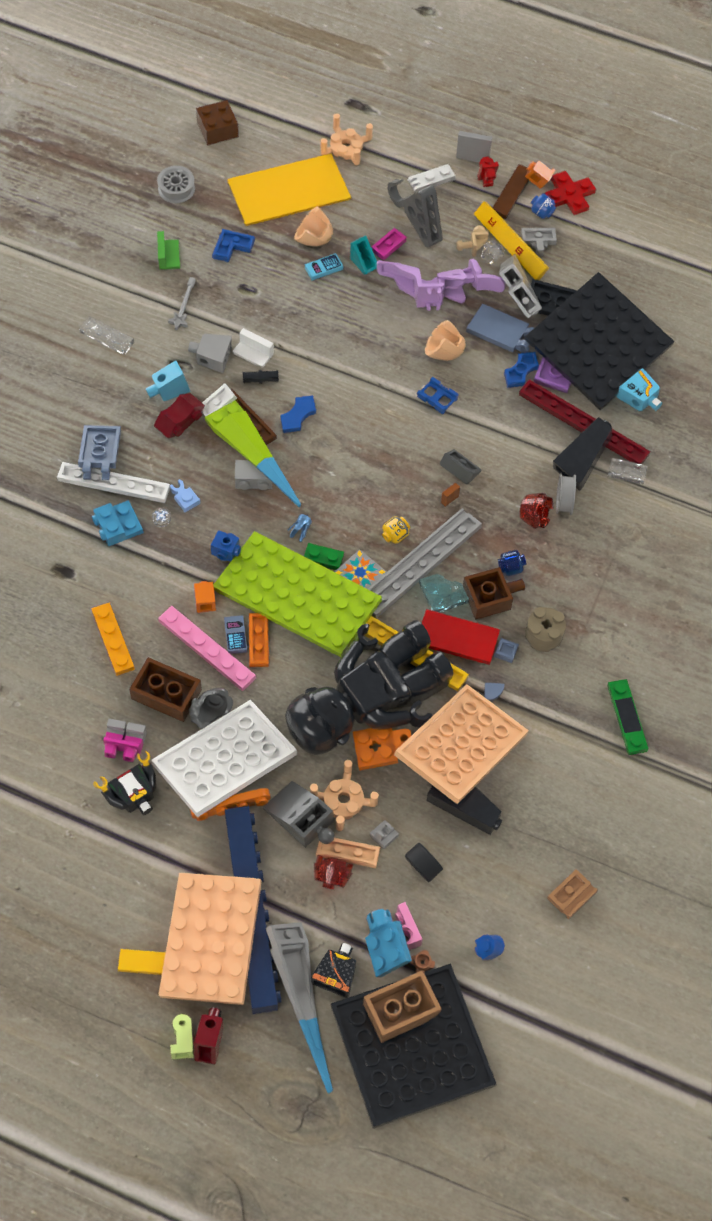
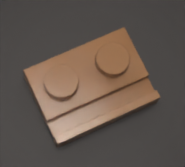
M576 869L548 895L547 899L570 919L597 893L598 889L594 888Z

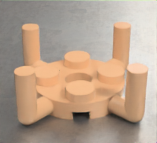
M336 113L333 115V129L335 133L331 135L330 147H327L326 138L321 139V155L332 153L334 156L343 157L345 160L351 159L354 165L358 166L360 164V152L363 149V143L372 140L373 125L370 123L366 125V135L360 136L351 128L341 130L340 115Z
M351 760L344 762L343 779L331 781L325 792H318L317 784L310 785V792L323 800L333 810L337 831H342L345 819H350L359 813L363 806L376 807L378 805L379 795L377 792H372L370 798H364L360 784L351 780ZM341 795H346L350 800L347 803H341L338 798Z

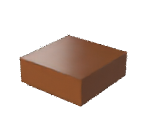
M454 483L442 492L441 503L445 507L459 497L460 486L457 483Z

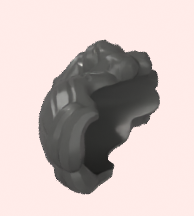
M213 688L203 692L198 699L194 698L191 708H189L191 722L195 723L198 728L203 729L219 717L228 714L233 706V700L229 696L228 691L223 688Z

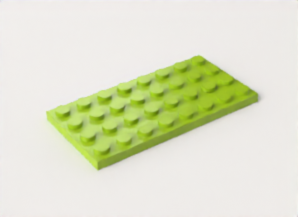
M255 531L241 548L238 557L235 556L213 584L214 591L256 613H260L274 623L339 657L343 656L354 641L359 627L366 624L382 601V596Z

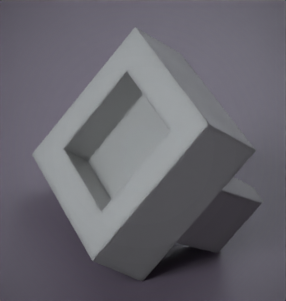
M384 820L370 832V836L385 849L399 837V833Z

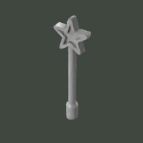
M190 277L188 280L187 290L179 314L174 312V318L168 319L169 324L175 325V330H178L180 326H188L185 321L187 314L183 315L191 289L196 281L193 277Z

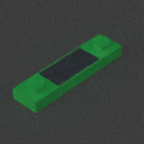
M627 679L608 682L607 687L628 755L647 752L648 745Z

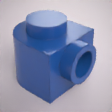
M483 935L475 940L477 945L475 952L482 960H493L504 951V940L499 935Z

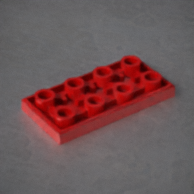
M426 609L422 624L430 636V649L490 665L500 629Z

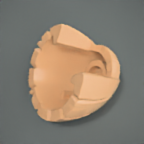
M319 207L313 208L305 216L294 235V240L307 246H322L331 240L333 235L332 225Z
M445 320L433 330L432 336L429 337L425 347V354L429 357L448 361L458 358L464 352L466 343L456 327L450 321Z

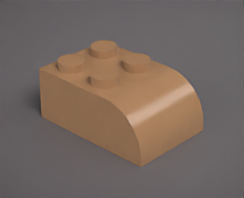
M423 970L366 995L363 1000V1005L381 1043L426 1023L441 1012V1007Z

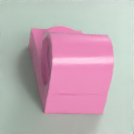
M406 902L401 903L397 906L395 917L403 925L404 935L409 938V941H407L408 949H415L421 946L422 937Z

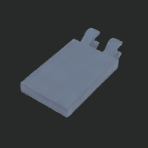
M482 303L467 326L466 332L512 353L515 349L522 353H527L530 349L528 347L530 344L521 339L531 332L534 327L529 328L528 323Z
M84 425L78 466L84 472L83 480H91L92 468H101L102 480L110 479V468L116 469L121 426Z

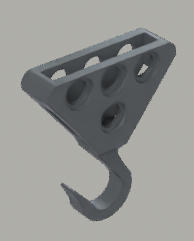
M395 179L389 182L387 189L392 202L398 208L404 207L407 217L425 247L428 248L442 241L443 237L435 187L430 185L403 199L398 192L397 185L404 180Z

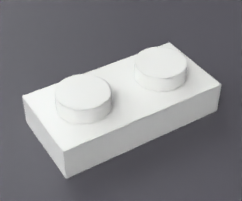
M224 383L202 402L205 405L202 413L204 416H207L233 402L237 397Z

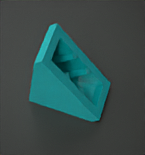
M366 235L351 242L350 259L364 275L377 269V260Z

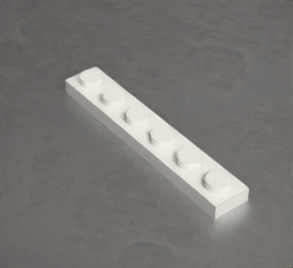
M62 462L57 476L60 482L161 503L166 502L170 490V484L114 472H110L109 480H102L101 470L94 468L91 469V480H83L84 472H82V468Z

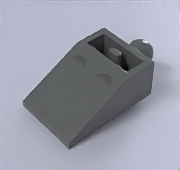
M293 781L263 807L271 817L305 848L317 837L323 844H330L334 840V832L327 828L334 822L333 810L320 798Z

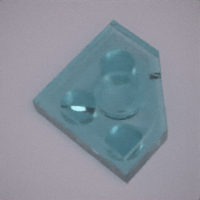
M439 574L419 579L420 587L432 611L442 612L469 602L463 585L459 582H451Z

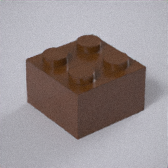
M228 100L196 108L197 123L207 145L239 137L238 122Z

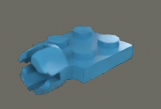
M384 909L375 910L372 912V915L369 913L367 915V922L370 934L365 937L375 975L376 977H383L411 962L412 959L401 922H393L392 915L388 909L386 911Z

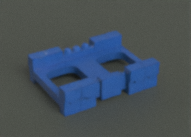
M431 377L430 382L421 391L417 392L419 399L425 403L428 402L433 407L435 406V409L442 414L458 400L459 395L452 389L448 390L434 377ZM428 387L437 390L433 396H428L424 393ZM443 396L451 400L446 406L438 402Z

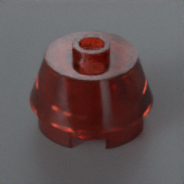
M543 492L527 494L520 505V519L534 529L545 528L550 522L548 515L550 509L554 507L553 499Z
M317 855L316 863H313L314 880L323 883L322 887L332 890L335 887L344 888L353 875V864H347L346 866L347 862L331 857L324 858L323 860L322 855Z

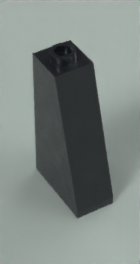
M598 417L553 460V469L559 474L561 473L562 476L573 477L574 474L576 475V488L579 491L585 485L612 437L611 424L607 420H602Z
M433 785L427 794L426 801L489 835H491L493 830L497 831L502 823V819H500L502 811L476 787L458 804Z

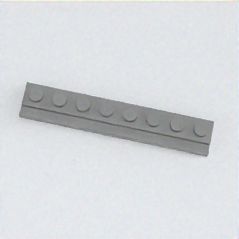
M461 508L368 588V590L382 596L381 603L372 615L378 618L481 529L482 523Z

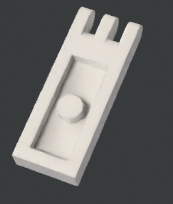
M449 164L411 176L408 178V182L416 193L430 185L436 187L454 181L456 175Z

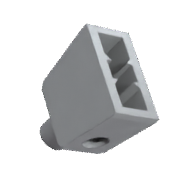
M203 334L200 343L190 341L188 352L196 353L199 365L224 373L232 349V336Z

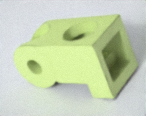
M186 1014L177 1015L173 1020L177 1045H171L172 1059L194 1058L191 1019Z

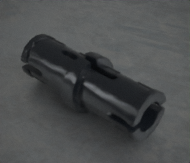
M260 369L255 372H243V383L259 382V384H263V382H279L278 370L262 371Z

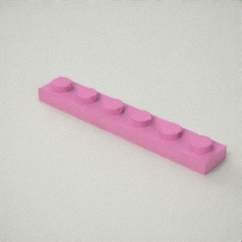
M173 606L169 607L158 618L163 626L241 691H244L256 679V675Z

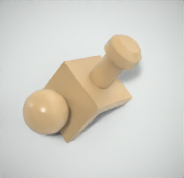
M478 225L471 232L470 241L462 242V240L456 242V248L458 251L471 248L472 257H476V252L483 245H487L489 233L483 226Z

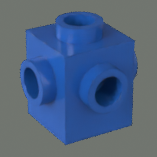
M218 530L211 543V555L216 556L220 560L231 562L235 556L238 557L241 551L239 538L232 533Z

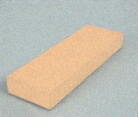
M334 838L330 844H323L319 841L316 856L376 868L380 847Z

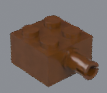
M498 567L464 577L462 589L473 616L477 620L511 610L513 603L511 593L524 591L525 584L522 578L506 583L501 568Z

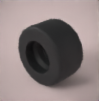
M417 843L405 854L408 862L427 882L433 880L443 870L440 863L421 843Z

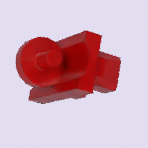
M483 157L479 162L480 169L477 178L482 180L483 187H492L499 167L498 161L494 162L490 157Z

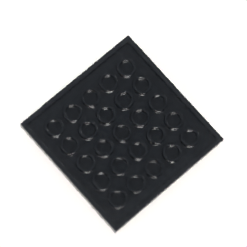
M599 272L529 332L524 339L599 410H602L618 395L619 387L642 368L646 370L675 342Z
M451 963L424 972L441 1007V1012L426 1023L382 1043L363 1005L364 996L393 983L333 1002L330 1005L373 1129L495 1087L497 1084Z

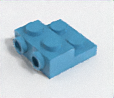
M129 500L115 506L109 503L93 509L94 515H92V520L95 526L99 525L100 537L102 541L106 540L108 546L143 533V528Z

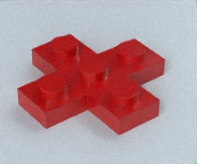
M567 171L552 175L551 182L556 189L544 192V194L555 201V207L567 204L573 215L589 210V204L584 197L596 193V188L589 177L573 182Z

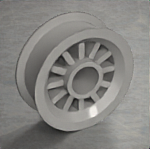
M170 166L163 169L158 175V192L165 201L182 203L193 196L195 192L194 175L189 169L182 166Z
M561 473L559 475L556 514L559 511L570 512V515L573 513L576 493L575 474L573 477L562 476Z

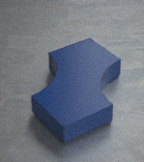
M536 352L519 353L517 363L513 367L504 370L507 388L524 386L526 376L530 372L538 370L539 364Z
M313 395L296 397L294 407L289 412L280 415L283 433L301 431L302 422L307 417L316 414Z

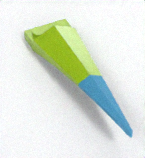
M236 400L205 416V421L216 435L250 461L301 508L299 499L248 414Z

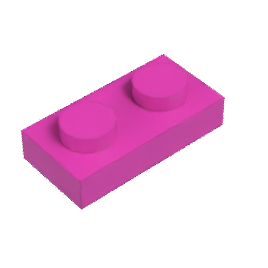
M393 228L371 248L373 253L384 261L407 241V237Z

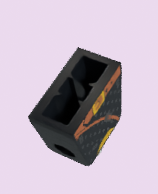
M342 943L338 952L328 950L311 976L312 985L348 998L356 968V960L350 958L353 948L348 944Z

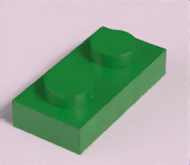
M308 543L304 557L325 568L337 570L342 564L344 551Z

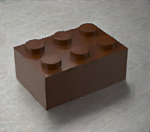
M148 657L129 690L131 700L184 722L189 714L192 700L198 698L202 687L200 679Z

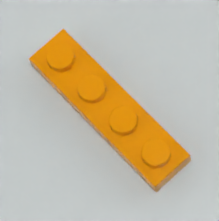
M110 602L91 608L116 676L135 670Z

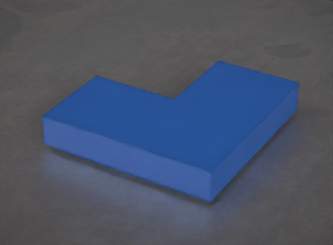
M222 229L212 258L229 262L234 249L251 253L255 236Z

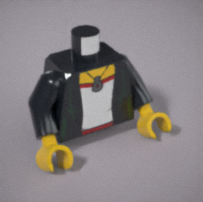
M145 751L147 755L145 760H141L139 753L137 754V759L143 763L142 766L139 763L110 782L105 777H100L103 781L102 786H99L94 781V787L102 790V795L111 806L121 810L126 809L129 813L139 809L142 815H147L153 810L149 801L154 798L153 792L156 790V775L152 764L148 762L150 759L149 752Z

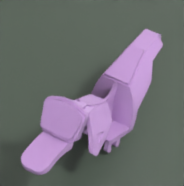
M474 259L469 260L468 268L437 273V277L429 281L421 279L419 268L400 263L377 261L378 274L393 278L400 290L415 298L417 308L426 307L428 311L431 310V306H436V310H440L444 297L464 303L466 300L462 287L464 284L471 283L476 288V291L490 290L495 292H503L506 284L502 277L482 274L478 262Z

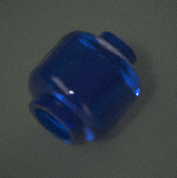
M518 550L504 552L500 555V559H498V565L506 576L522 573L524 565H527L524 554L520 555Z

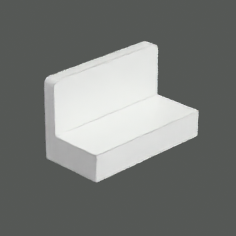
M243 328L239 333L240 342L233 350V354L263 368L274 354V343Z

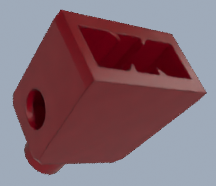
M210 1008L208 1015H201L194 1041V1061L216 1065L223 1034L222 1011L218 1008Z

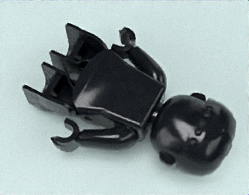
M414 620L405 625L402 631L384 642L379 651L374 652L365 662L355 667L363 651L376 647L378 643L376 638L371 641L363 638V635L367 634L369 630V624L361 625L354 642L335 666L334 676L338 684L337 688H308L305 694L296 697L287 707L285 720L294 741L306 752L320 755L337 747V743L342 746L345 745L350 738L349 733L353 729L355 720L359 724L365 723L367 726L379 730L407 724L418 728L422 727L433 715H431L432 713H427L424 716H420L415 710L420 708L422 701L448 686L453 677V669L446 656L437 651L428 656L422 664L404 674H401L398 670L401 666H406L427 653L431 640L421 622ZM408 702L414 703L409 712L408 710L386 712L390 709L407 705Z

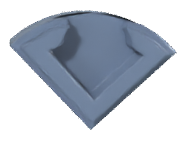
M485 683L484 697L493 702L503 693L504 684Z

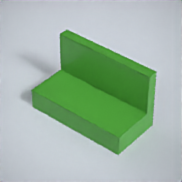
M157 231L159 270L180 269L179 240H165L164 231Z

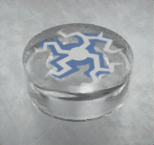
M157 508L152 513V521L158 527H165L171 521V514L165 508Z

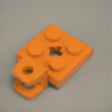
M369 728L353 731L359 771L399 763L398 758L394 755L395 751L412 736L411 730L399 729L393 731L392 728L381 730ZM375 743L381 745V747H378V751H374L370 747Z

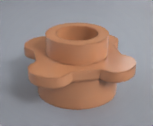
M422 950L416 956L411 957L412 961L410 963L414 964L417 973L422 970L425 972L435 967V962L431 960L427 950Z

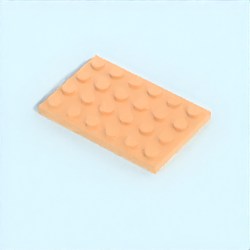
M466 684L395 751L394 755L458 804L527 735L529 730Z
M179 873L158 995L160 998L244 1005L262 884L261 879Z

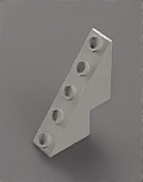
M514 254L501 264L499 274L508 285L509 294L525 316L529 318L532 315H536L542 307Z

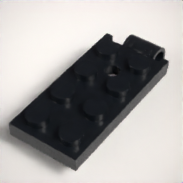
M532 279L531 287L542 307L538 313L547 316L577 291Z

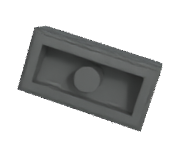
M455 449L445 453L440 462L442 467L465 484L470 483L481 472L478 466Z

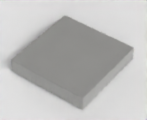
M459 131L456 158L480 162L483 157H490L492 137Z

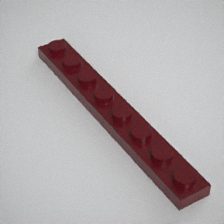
M530 379L519 391V396L581 433L596 420ZM612 429V437L606 448L636 466L641 467L650 455V451Z

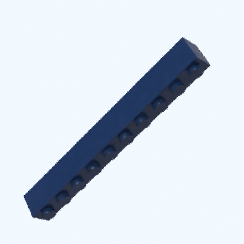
M249 806L225 809L233 877L261 879L263 883L262 870L258 871L257 865L261 863L260 851H255V844H258L257 832L252 831V825H255L254 813H250ZM265 890L260 891L248 971L252 1014L278 1011V1003H281L280 990L275 989V983L278 982L277 970L272 969V962L275 961L269 948L270 940L266 931V922H270L268 909L264 910L263 902H267Z

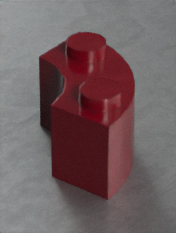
M191 393L180 394L171 406L160 412L153 426L168 439L175 436L179 437L194 421L201 418L205 405Z

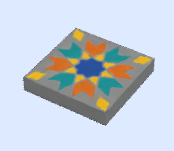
M359 549L335 573L368 589L387 571Z

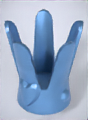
M300 514L296 522L288 529L289 531L295 525L290 533V538L294 537L302 528L299 541H303V538L306 537L307 529L312 523L308 515Z

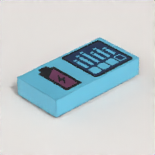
M335 253L305 264V270L313 281L343 270V264Z

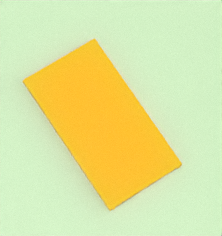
M332 153L227 179L246 226L312 210L315 207L320 208L351 200V195Z

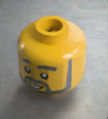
M394 516L383 524L382 529L384 533H382V536L388 543L391 541L394 544H398L409 535L410 525L403 517Z

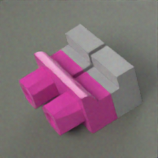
M108 719L107 732L103 739L105 757L115 758L117 751L124 752L123 760L134 762L137 754L139 753L140 755L147 735L146 726L130 722L126 724L125 721Z

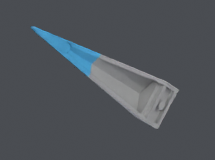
M302 923L270 925L266 928L272 945L271 954L329 1094L333 1089L318 1026L311 983L307 936Z

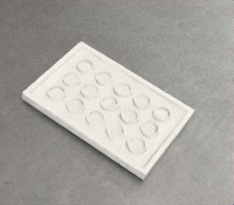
M249 700L152 759V765L192 812L199 817L296 756L297 750L259 708Z

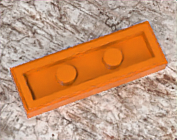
M249 613V667H269L268 618L260 613Z

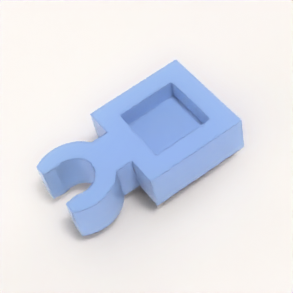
M178 480L179 488H175L172 484L170 485L171 492L175 494V501L184 512L200 504L198 496L190 487L185 489L182 480Z

